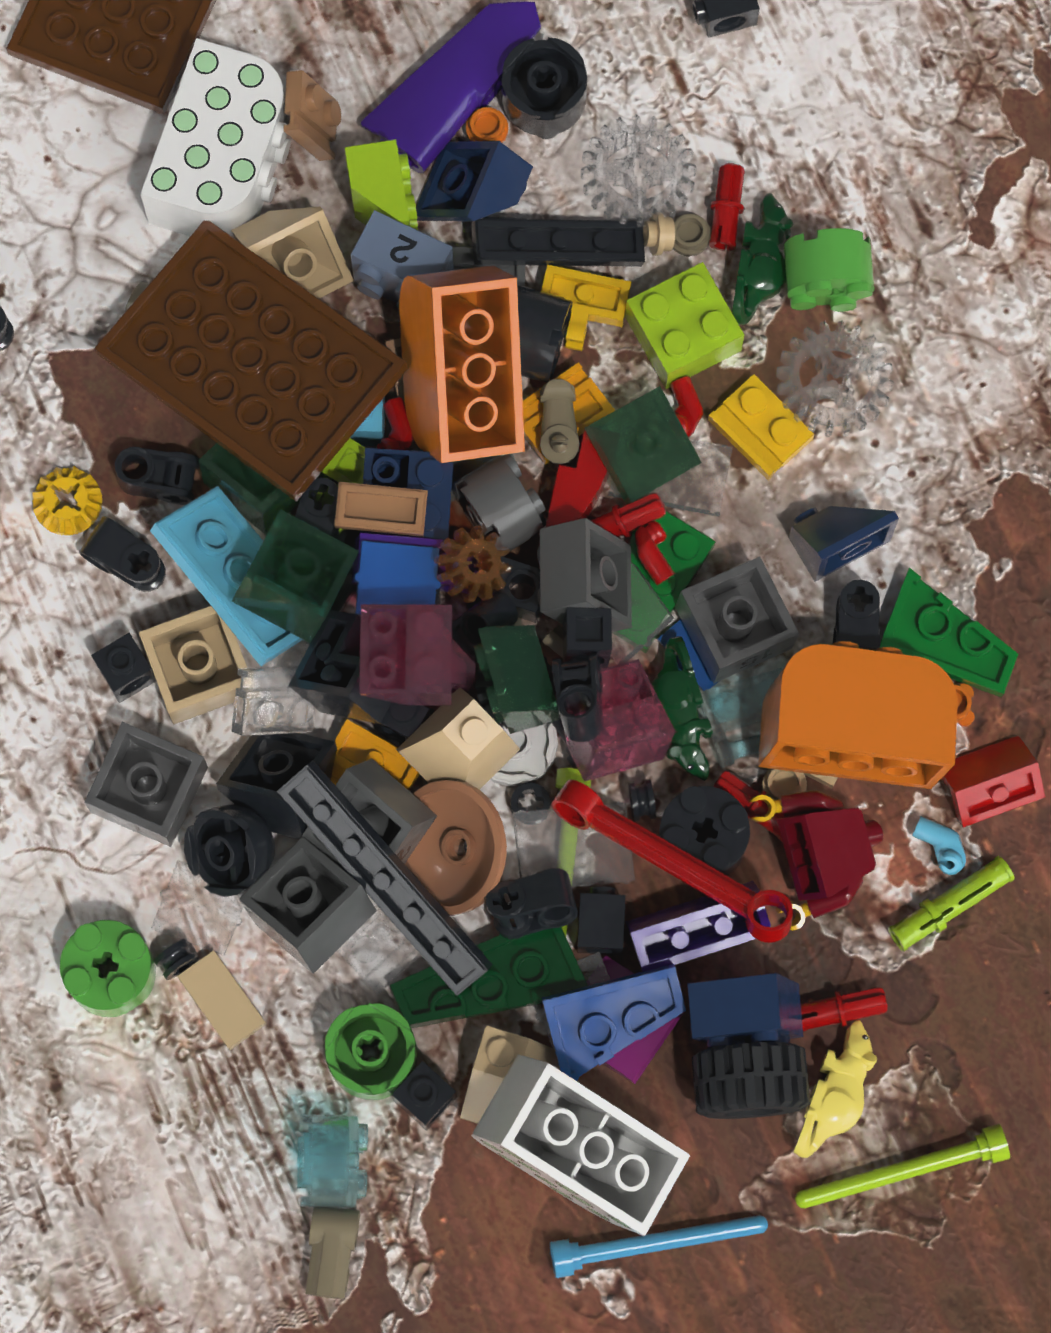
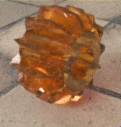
M481 526L471 528L469 533L464 528H460L454 531V540L447 538L441 542L440 545L446 554L435 557L434 562L446 569L445 572L437 576V580L439 582L447 580L452 582L448 589V595L455 596L462 591L464 602L470 603L475 601L477 595L485 601L493 597V589L501 590L505 587L506 583L500 574L511 572L512 566L501 562V557L509 553V548L501 547L497 549L495 547L498 541V534L493 532L484 538ZM472 556L476 558L478 564L474 565V567H479L478 571L472 572L469 569L468 565L472 564V561H467V558Z

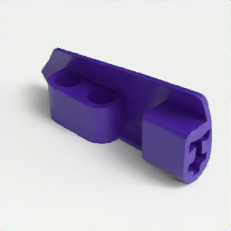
M535 2L488 4L361 121V127L378 135L381 142L396 139L398 154L407 153L409 168L423 174L476 108L486 107L502 89L503 65L509 53L520 43L533 39L540 31L541 25Z

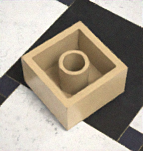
M212 606L139 632L173 725L256 695L236 636Z

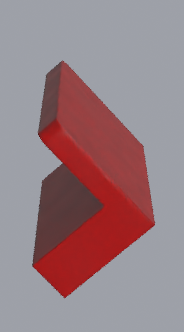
M1019 736L955 758V765L942 777L951 791L956 817L963 828L1045 798L1038 761Z

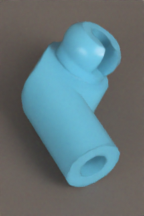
M920 816L912 836L933 845L939 868L943 873L955 875L965 867L966 854L959 834L955 830Z

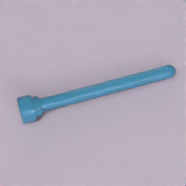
M757 1215L579 1246L578 1242L569 1243L568 1239L550 1242V1253L555 1278L573 1276L574 1270L582 1269V1264L761 1234L767 1230L768 1221L765 1217Z

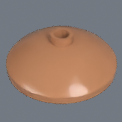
M441 780L429 783L416 790L413 795L432 810L437 817L405 865L449 915L467 913L486 901L487 893L498 885L502 877L507 854L504 826L494 804L476 787L456 780ZM465 842L467 843V852L464 850Z

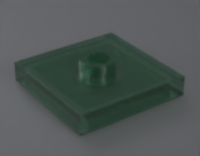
M660 386L584 428L626 505L702 463Z

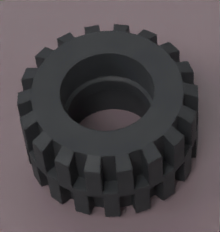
M787 1042L734 1044L709 1048L691 1057L696 1113L713 1119L755 1118L793 1113L810 1105L805 1048Z

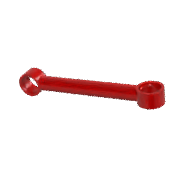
M568 780L552 801L553 810L568 824L582 830H586L589 827L745 917L748 931L757 940L766 943L777 942L789 933L792 925L793 907L789 898L783 893L776 890H763L758 893L752 891L607 807L595 791L579 781ZM770 905L781 909L786 918L778 926L766 927L755 920L753 913L762 906Z

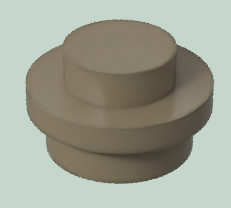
M683 214L675 218L673 250L684 256H696L705 251L711 237V229L707 221L696 214Z

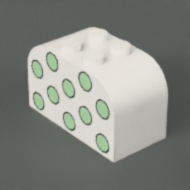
M196 38L140 194L149 224L191 236L204 220L211 221L235 239L231 230L258 217L264 201L269 203L272 201L277 186V178L273 177L277 164L285 163L291 140L287 139L288 134L284 132V125L289 124L288 115L285 113L283 85L277 71L267 61L252 54Z
M517 1055L471 1135L494 1153L575 1204L610 1223L643 1236L649 1230L690 1157L688 1153L551 1064L523 1055Z

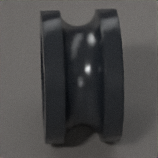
M645 780L644 784L640 786L636 785L634 781L628 782L633 821H640V818L644 815L649 816L650 819H656L655 799L651 780Z
M525 783L516 788L511 796V811L515 819L529 826L543 822L550 812L551 800L549 793L537 783ZM525 794H534L536 801H543V808H536L537 814L527 815L526 808L518 807L519 800L525 801Z
M186 938L172 944L154 959L157 967H164L165 972L163 976L166 980L175 978L199 959L196 952L191 953L188 950L190 943Z

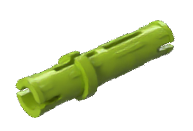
M997 856L993 861L961 880L933 900L926 898L920 902L918 910L895 925L889 926L888 932L898 948L905 952L910 946L933 931L940 933L945 930L947 922L979 903L1008 882H1012L1015 879L1014 874L1006 861L1001 856Z

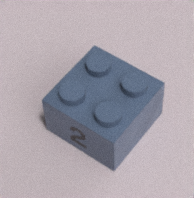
M375 210L351 253L354 283L358 285V290L373 299L379 300L381 296L397 303L396 307L398 309L400 289L406 276L454 270L452 246Z

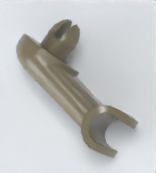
M553 379L544 384L540 389V400L543 403L540 448L548 461L555 464H564L574 459L579 450L573 402H576L574 386L566 380Z

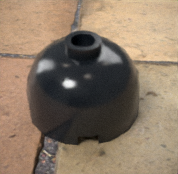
M236 804L210 808L199 813L196 816L197 819L194 825L187 828L184 838V853L188 867L193 876L200 874L202 879L209 884L204 886V888L210 893L228 897L249 890L270 869L274 860L275 842L271 829L259 814L249 808Z

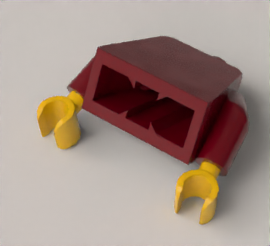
M816 790L782 794L781 799L773 800L767 795H758L751 798L749 802L762 800L768 806V812L764 817H753L751 820L765 822L770 820L775 813H783L784 817L777 819L798 900L807 901L801 905L791 901L793 909H796V917L792 920L790 930H798L802 927L807 916L812 915L813 918H817L848 906L862 886L863 876L875 868L876 861L872 847L881 844L883 841V830L879 823L871 819L864 821L863 813L859 808L845 809L840 799ZM776 907L777 913H783L781 909Z

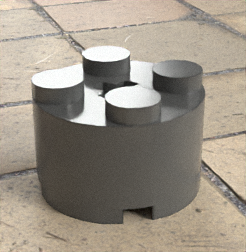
M510 454L502 457L497 456L452 483L457 500L459 501L466 497L469 503L466 506L467 511L464 512L481 541L492 544V551L494 550L496 558H500V556L505 555L540 533L541 528L546 526V520L542 514L545 511V507L533 488L527 491L524 489L519 480L522 473Z

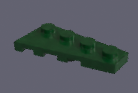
M562 927L542 930L518 939H508L498 935L476 945L493 965L459 995H456L431 966L390 985L400 1011L411 1029L543 1004L542 997L588 986Z

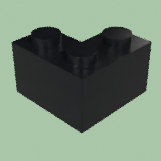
M333 610L326 612L288 685L321 713L381 724L400 687L395 680L378 667L389 641L358 614Z

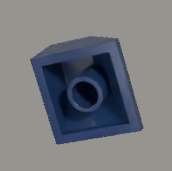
M500 141L449 142L437 156L416 206L417 221H475L515 206L526 190L527 181L533 166Z
M829 506L818 512L815 507L803 512L794 519L795 525L791 528L789 539L814 582L890 542L899 518L895 511Z

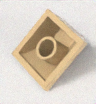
M320 206L268 211L231 230L238 242L318 299L354 281L325 213Z
M459 687L396 750L428 783L441 780H456L468 783L480 790L520 748L476 700Z
M486 1025L472 1069L460 1119L479 1123L517 1055L547 1062L560 1070L555 1049L530 1038Z

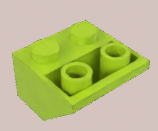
M396 139L345 147L355 218L364 225H367L375 210L418 230L417 211L414 194H412L408 156L407 153L398 154Z

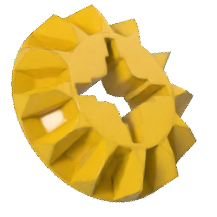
M75 466L63 469L56 467L53 472L40 477L39 484L35 491L32 492L33 511L36 518L44 528L59 535H75L87 530L97 520L102 509V493L99 485L91 474H87ZM57 489L65 494L76 490L74 499L80 511L67 505L57 510L60 501L55 490Z

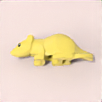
M855 1020L846 1030L844 1049L840 1057L836 1058L835 1052L830 1049L824 1055L820 1072L827 1074L825 1081L818 1079L817 1085H814L810 1105L807 1106L804 1115L805 1121L793 1151L799 1157L808 1158L820 1148L828 1137L850 1130L856 1125L862 1115L864 1107L863 1083L866 1072L871 1070L874 1064H876L877 1057L872 1052L870 1038L861 1020Z

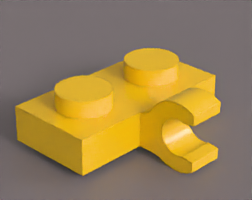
M547 264L541 291L564 297L573 302L565 348L582 351L588 321L622 327L625 317L626 300L629 299L632 282Z

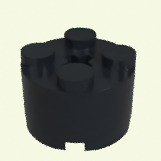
M548 37V40L537 41L530 39L517 45L507 56L502 72V105L511 122L524 132L536 135L542 139H550L568 130L579 120L585 109L587 99V72L580 53L569 43L558 38Z
M517 285L521 376L540 382H549L552 380L561 354L559 351L563 338L566 336L573 302L561 296Z
M711 786L688 787L674 797L666 807L661 819L658 836L727 876L734 872L744 857L750 838L748 813L734 796L722 789ZM703 827L709 828L712 838H707L704 843L698 842V833L696 831H701Z

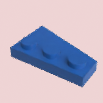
M674 964L542 997L560 1071L575 1081L595 1066L602 1065L613 1058L614 1054L638 1039L641 1040L686 1011Z

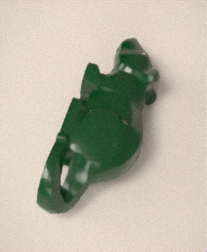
M771 193L766 194L760 203V225L754 228L753 223L750 221H746L742 247L746 249L741 250L732 314L739 325L747 324L754 316L759 304L776 296L786 283L784 244L786 239H789L791 236L790 228L793 226V221L787 218L783 206Z
M682 636L672 637L667 641L664 649L663 667L650 685L648 692L649 706L658 723L666 731L667 738L671 744L667 751V757L675 760L686 772L706 781L709 776L710 765L700 748V735L707 739L712 737L713 731L707 716L699 718L697 708L702 707L701 704H704L685 642ZM677 655H678V657H679V659H680V662H681V664H682V667H683L682 670H680V668H679V666H678V664H677V660H676V656H677Z

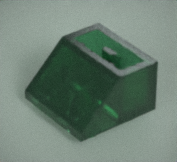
M491 626L478 629L482 643L474 645V649L485 682L492 680L494 684L493 686L486 687V692L496 722H505L509 733L512 734L561 720L535 626Z

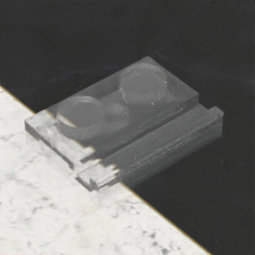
M298 666L238 668L237 675L241 676L240 688H236L231 732L241 736L313 732L316 708L288 686Z
M376 905L375 909L377 911L337 950V953L379 995L420 956V953Z

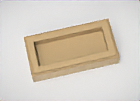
M214 950L177 976L229 1050H232L266 1025L264 1019Z

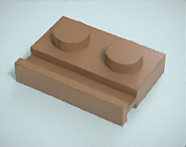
M303 70L287 72L285 113L290 117V124L284 125V132L319 161L334 160L335 153L330 149V142L336 141L337 126L341 122V109L338 101Z

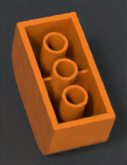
M496 266L406 276L402 282L399 297L402 359L406 361L408 369L403 374L404 400L411 433L417 446L424 452H429L430 456L440 463L525 452L517 277Z
M839 641L832 645L816 644L805 647L792 656L764 696L758 767L932 789L955 765L958 709L955 686L949 675L939 665L923 657L904 655L902 650L898 648L882 647L876 649V651L859 649L858 644L848 641Z

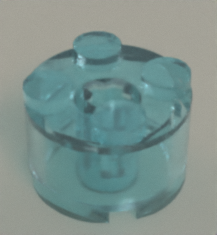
M301 1114L299 1125H308V1132H303V1136H298L297 1188H305L307 1196L298 1198L299 1207L354 1208L356 1200L362 1199V1197L366 1198L367 1170H359V1154L367 1151L368 1146L367 1123H358L357 1115Z

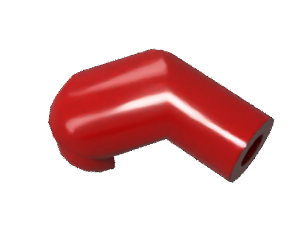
M690 376L680 378L670 384L678 405L671 418L667 419L665 428L668 435L676 440H685L693 435L703 416V408Z
M393 398L384 404V412L392 429L389 437L383 438L378 443L377 449L409 451L413 442V436L406 415L405 403L402 398Z
M651 521L647 526H640L637 529L635 540L639 560L655 584L659 585L674 575L675 572L657 547L659 543L666 539V533L658 522Z

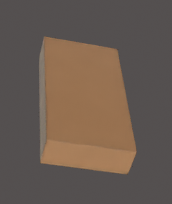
M339 482L334 526L340 529L424 537L428 490Z

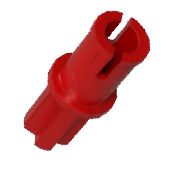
M726 163L719 169L716 199L710 204L714 214L711 237L708 244L711 248L725 251V244L729 251L736 249L739 214H742L745 208L741 204L745 170L741 165Z
M653 492L622 507L618 504L613 505L611 512L597 517L591 522L616 537L624 535L628 538L631 536V531L664 517L666 509L658 493Z
M727 770L715 782L713 787L730 793L741 803L748 813V818L764 817L767 814L768 806L764 801L749 802L755 796L766 795L767 792L765 790L760 793ZM775 813L768 821L757 822L782 841L777 819L784 817L783 813Z
M876 987L843 995L836 991L834 997L801 1003L802 1015L818 1014L814 1017L802 1019L803 1032L842 1023V1027L847 1026V1021L886 1013L888 1005L883 988Z

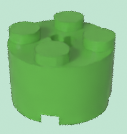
M843 228L817 230L816 239L804 241V233L791 237L785 242L787 296L790 299V307L792 309L808 310L816 307V305H830L832 311L845 312L854 310L857 307V300L870 297L873 294L874 278L871 239L868 236L864 240L863 232Z
M99 920L81 925L68 939L61 954L60 974L69 994L85 1010L102 1017H118L133 1010L139 1004L141 1005L148 998L155 983L156 966L149 947L137 931L122 922ZM112 959L118 970L117 972L110 971L107 978H104L99 971V966L106 965L108 960Z
M368 1003L343 1011L333 1021L325 1039V1057L332 1077L344 1091L361 1099L383 1100L391 1096L415 1070L417 1046L411 1027L399 1012L384 1004ZM375 1042L379 1043L378 1048L382 1056L379 1059L372 1057L368 1062L364 1061L361 1047L363 1045L371 1047Z

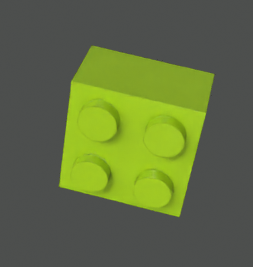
M703 262L626 300L625 318L665 389L670 388V384L675 380L686 376L692 377L742 351L744 333Z

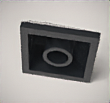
M259 724L216 783L217 789L234 804L249 808L259 814L265 820L271 832L301 839L308 826L277 791L312 760L331 780L337 751L336 742Z

